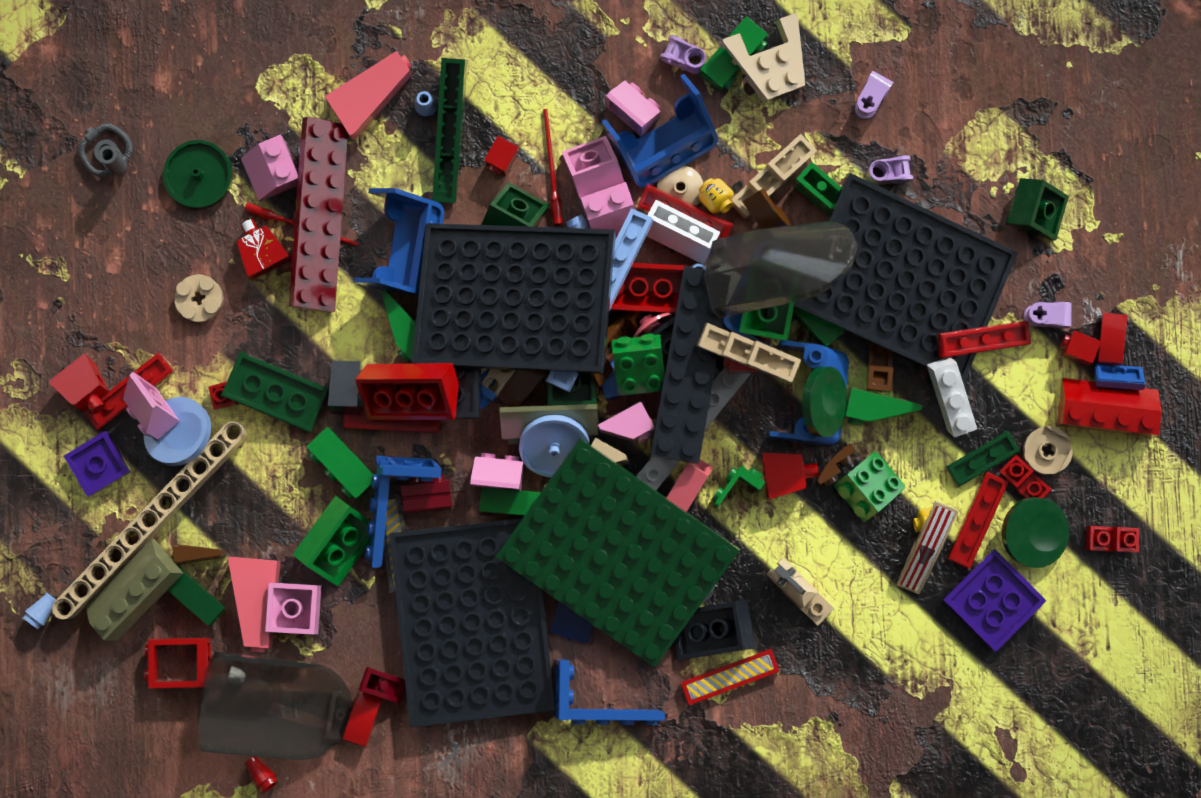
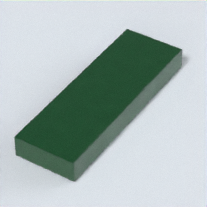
M1006 431L947 465L945 468L958 488L1020 452V449L1010 432Z

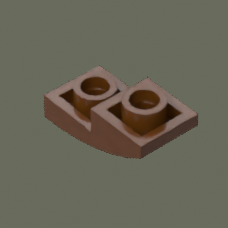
M764 188L742 201L754 220L772 239L792 227L781 207H775Z
M851 443L828 461L816 480L818 486L824 483L825 487L838 480L836 475L840 473V470L836 463L839 462L841 466L853 459L851 454L856 452Z

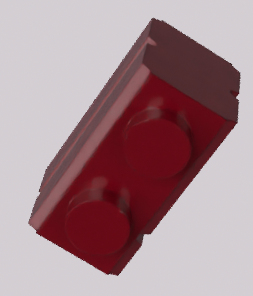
M441 475L440 478H433V481L421 482L419 478H410L406 480V484H401L403 513L405 514L453 509L451 481L449 479L445 480L444 475Z

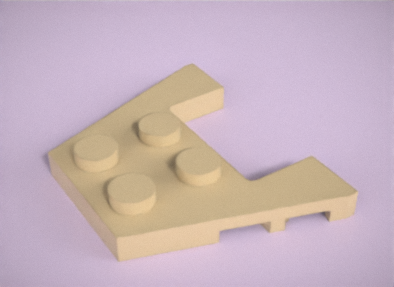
M797 13L775 21L784 44L758 54L748 55L740 33L718 42L723 50L726 49L733 58V64L741 68L746 75L745 79L763 102L805 86Z

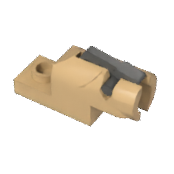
M781 558L776 563L778 567L775 570L771 569L766 575L818 626L834 607L785 558Z

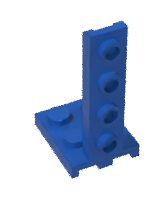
M376 456L377 474L372 476V489H375V496L370 499V513H373L372 522H368L367 530L371 540L370 545L366 546L365 558L369 560L371 567L378 568L382 565L390 475L395 476V479L409 480V476L419 477V480L433 481V478L441 477V468L434 459Z
M555 659L556 710H554V718L571 720V724H586V720H595V724L610 725V720H620V725H634V720H644V725H658V721H665L664 712L657 709H569V705H573L574 700L573 690L569 689V681L574 679V665H570V660Z

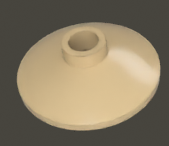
M683 166L658 180L657 188L697 206L700 203L699 188L703 184V180L693 168ZM682 183L685 185V189L679 191L676 185Z

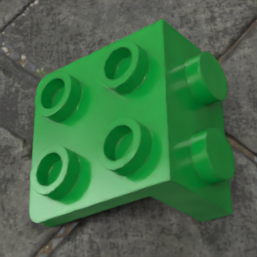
M645 334L634 338L620 337L617 340H612L618 394L624 396L661 391L665 373L660 334Z
M873 452L833 485L863 522L877 514L905 489L904 483L877 452Z
M740 466L738 470L733 468L725 479L728 484L724 490L720 487L711 500L715 502L712 507L714 509L718 508L737 479L758 492L765 483L762 480L763 475L752 467L750 470L743 466Z

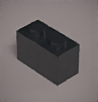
M332 361L328 407L331 414L359 415L360 407H364L355 381L356 377L363 370L360 361Z

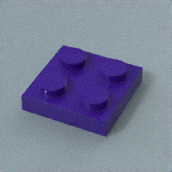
M107 431L100 433L64 455L87 497L93 496L131 473Z

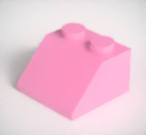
M623 81L606 95V107L642 137L660 117V106L653 99L649 98L647 100L641 95L642 91L634 83L628 84L626 81Z
M281 134L259 143L241 157L259 202L298 186V170Z
M606 136L562 151L579 198L624 183L618 160Z
M626 182L581 197V204L590 229H614L616 231V238L631 208L635 210Z
M132 372L129 375L123 400L128 405L126 410L132 418L139 421L138 428L144 435L148 436L150 434L158 440L175 426L179 419L157 388Z
M641 402L598 425L600 433L630 442L638 440L639 443L650 439L655 429Z
M481 453V457H475L470 484L473 487L521 491L524 462L519 461L517 456L505 455L504 460L495 459V454Z
M269 583L265 632L318 634L321 586Z

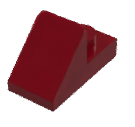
M366 667L358 690L400 704L406 686L405 679Z

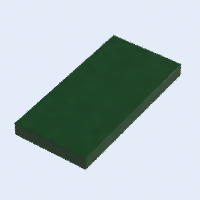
M240 351L221 396L311 433L329 388Z

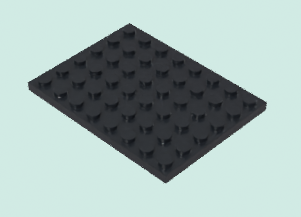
M847 173L796 293L794 307L928 368L927 364L944 359L940 358L937 334L988 326L1018 252L852 173ZM976 353L950 357L957 362L963 383L967 378Z
M426 223L412 364L453 363L454 367L604 374L616 231L614 229Z
M522 518L389 533L410 728L556 710L542 589L496 558V554Z

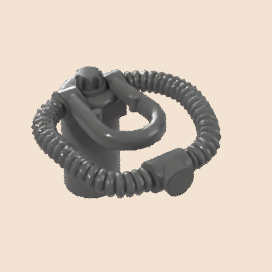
M109 123L101 124L96 129L92 127L86 129V137L80 141L77 147L79 158L85 169L96 177L124 173L127 169L129 158H131L133 153V143L129 136L119 127ZM109 130L122 138L126 144V152L122 155L116 144L111 140L106 139L98 142L94 149V155L107 169L100 171L91 166L85 154V146L89 141L92 142L100 135L99 133Z

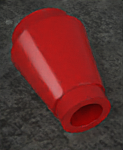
M253 756L245 762L244 765L247 767L256 790L265 793L278 783V780L275 778L277 775L257 756Z

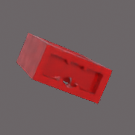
M211 638L148 639V644L145 645L144 651L145 658L148 659V668L145 669V683H148V688L211 686ZM197 644V681L158 682V645Z

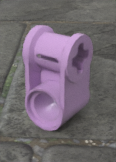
M670 35L668 38L669 43L665 52L661 53L660 59L690 73H700V69L706 63L705 52L679 37ZM697 56L702 61L698 65H693L689 62L690 58Z
M872 71L858 97L855 106L857 116L862 119L873 117L894 82ZM866 102L870 104L867 109L863 108Z
M898 156L874 161L866 171L867 181L875 185L901 184L913 181L914 179L910 175L909 169L910 156ZM873 168L881 169L883 177H876L873 174Z
M1038 302L1026 308L1023 317L1025 321L1029 322V326L1071 328V303ZM1036 311L1038 314H1041V317L1038 318L1036 315H1033V312Z

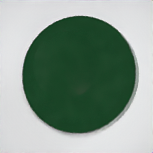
M191 140L182 143L170 153L164 165L163 179L167 191L178 203L192 209H205L218 204L228 194L233 182V168L230 159L220 147L205 140Z
M819 366L810 373L804 386L802 396L803 419L812 435L831 437L838 431L845 416L847 404L846 386L841 373L835 367Z
M1038 497L1025 498L1014 504L1007 512L1002 524V542L1008 555L1018 564L1032 568L1046 567L1058 560L1066 549L1069 540L1067 517L1063 510L1051 500Z

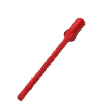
M543 109L552 195L549 202H551L553 225L563 224L561 199L556 190L548 109Z
M248 202L245 205V212L266 218V220H279L295 226L294 220L279 216L272 209H266ZM340 237L341 242L358 247V242Z

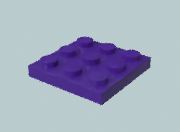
M993 549L943 599L994 652L1047 601L996 549Z

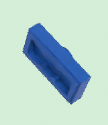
M1094 365L1093 373L1096 387L1144 390L1145 378L1142 367Z

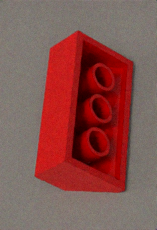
M633 263L610 310L675 313L683 267L685 265Z
M453 363L367 364L355 379L368 420H454L456 417L459 383Z
M1062 378L1057 426L1144 437L1159 436L1162 410L1158 390L1096 387L1095 382Z

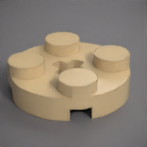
M200 274L192 275L185 278L176 287V308L188 320L196 323L208 322L222 308L224 302L223 291L211 277ZM199 292L201 295H205L201 305H198L195 301L193 302V298Z
M1052 426L1038 428L1025 439L1023 459L1029 467L1039 474H1055L1065 469L1072 459L1073 450L1070 439L1059 428ZM1050 444L1052 446L1051 450L1054 453L1045 457L1042 446L1046 447Z

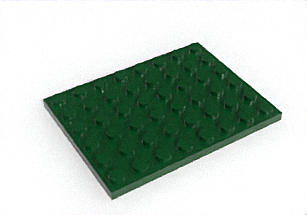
M579 438L496 554V558L653 667H656L739 553L740 549L588 442Z

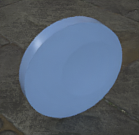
M175 397L166 400V402L179 419V422L158 440L150 434L148 436L144 435V444L149 454L159 462L169 466L184 465L198 457L206 447L211 434L210 417L203 406L190 398Z

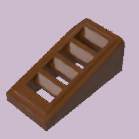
M180 544L172 545L174 563L176 564L225 558L227 556L226 551L221 549Z

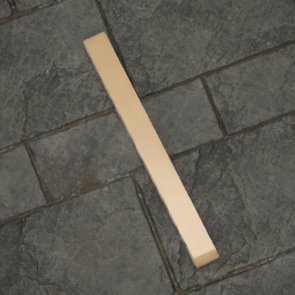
M228 422L207 443L201 454L189 462L61 594L52 607L55 617L59 619H73L86 607L107 583L243 444L247 438V430L243 425L237 422ZM238 427L240 435L237 439L232 440L229 432L232 428ZM221 444L223 453L221 456L215 457L212 452L213 448ZM204 462L206 464V471L199 475L196 472V466L198 463ZM187 479L190 484L189 489L181 492L179 484L182 480ZM166 497H171L173 504L171 508L166 510L162 505L163 500ZM150 514H153L156 518V522L152 527H148L146 524V518ZM135 531L139 536V540L136 544L132 545L129 542V535ZM116 549H119L122 553V558L118 562L112 559V553ZM98 567H102L105 571V575L101 580L95 576V571ZM82 584L88 588V593L83 598L78 592ZM65 602H68L71 606V611L67 615L63 614L61 609Z

